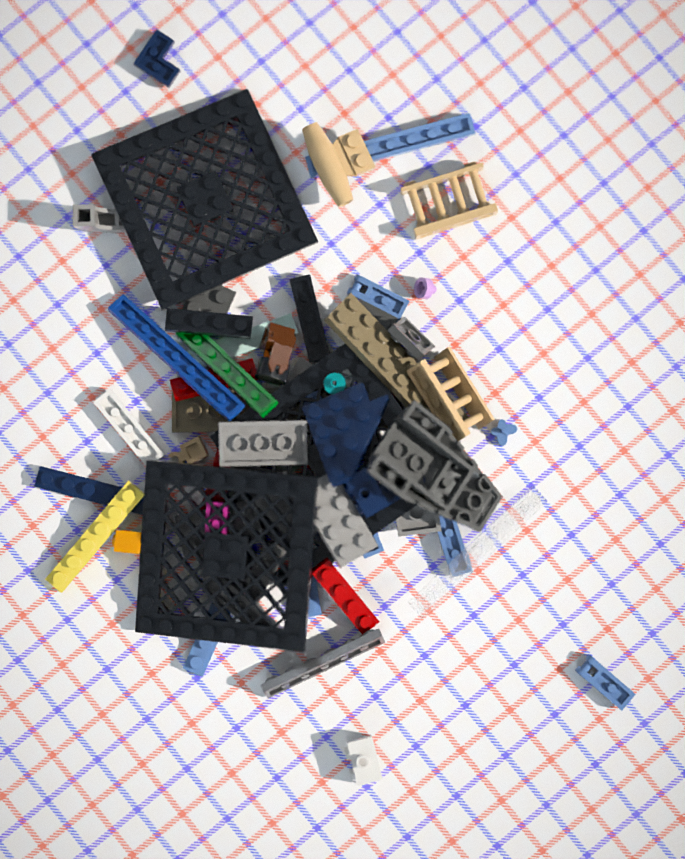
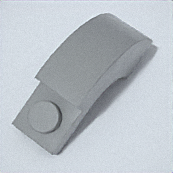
M95 204L73 205L74 228L99 233L125 232L115 209L100 208L95 206Z

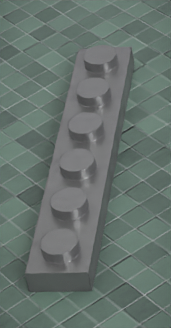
M379 628L368 630L362 637L347 640L341 647L328 649L320 657L310 658L299 667H291L278 677L272 676L266 679L265 683L261 684L262 690L269 699L386 642Z

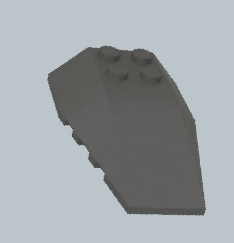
M413 400L392 421L369 457L367 472L401 499L477 532H481L502 499V494L487 475L481 472L476 461L471 459L466 453L462 443L455 439L451 429L417 401Z

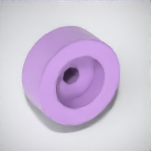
M420 277L414 285V294L419 299H429L437 290L430 278Z

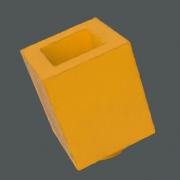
M116 530V534L112 538L114 552L140 554L141 532Z

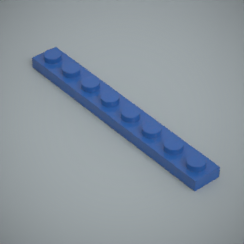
M124 294L108 307V311L228 422L245 408L244 403Z

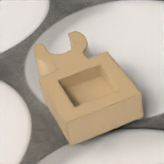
M198 436L180 445L182 452H172L168 455L169 458L177 456L179 463L187 461L189 464H194L208 457L209 453L201 436Z

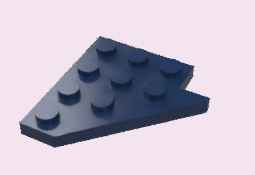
M363 382L302 407L333 488L354 479L390 401L388 395L370 401Z

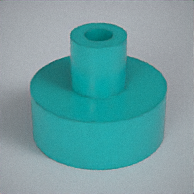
M331 373L324 380V388L331 395L345 389V379L339 373Z

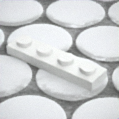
M111 389L107 390L93 402L145 466L146 460H160L165 456Z

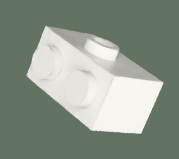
M372 735L347 741V747H344L346 760L351 759L353 768L349 769L352 782L356 781L357 786L383 780Z

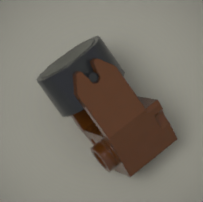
M272 322L266 325L259 344V349H263L264 353L263 357L259 358L255 373L256 378L272 384H286L291 366L289 360L296 342V337L294 336L295 329Z

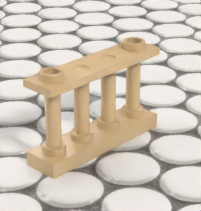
M476 161L464 165L465 168L418 183L413 180L403 184L404 187L400 189L401 196L409 194L418 222L417 228L413 230L415 240L497 215L496 203L490 204V202H487L478 172L483 170V162L478 164ZM470 175L479 203L477 205L478 208L471 211L466 207L457 179ZM448 181L459 210L457 212L458 215L449 217V214L446 215L437 187L438 184ZM428 187L438 215L437 221L430 224L425 219L417 191Z
M450 346L434 356L435 363L428 365L424 359L406 371L432 414L451 429L452 435L457 441L470 435L471 433L468 428L474 424L479 430L495 420ZM440 369L447 378V381L441 384L434 372ZM450 388H453L459 399L451 402L445 392ZM462 406L465 407L470 415L464 421L457 412V409Z

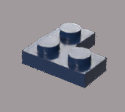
M156 29L133 65L167 88L171 87L181 72L178 67L164 59L175 41Z

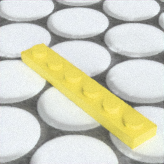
M128 480L45 580L62 593L144 497V492Z

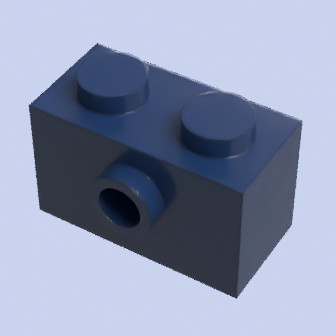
M367 465L357 471L353 480L343 485L348 496L353 495L357 503L354 506L360 516L365 514L366 518L390 505L375 478L367 472Z

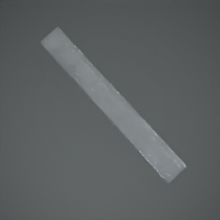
M534 485L531 486L407 603L421 618H424L548 502L547 499Z

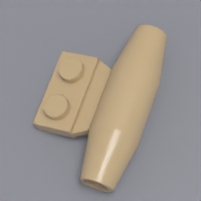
M317 122L305 126L302 132L307 150L323 186L338 207L351 203L354 199L347 176L357 177L376 168L359 130L355 129L339 136L332 144Z

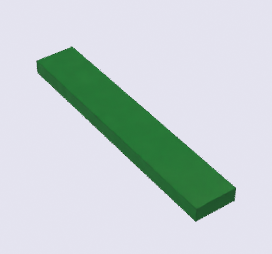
M175 333L186 346L262 418L278 404L272 395L208 335Z

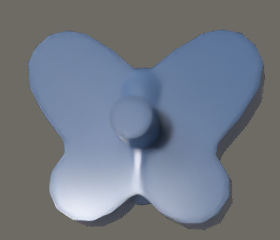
M501 419L498 421V426L491 430V434L496 436L500 446H505L507 437L516 433L518 428L516 425L506 424V421Z

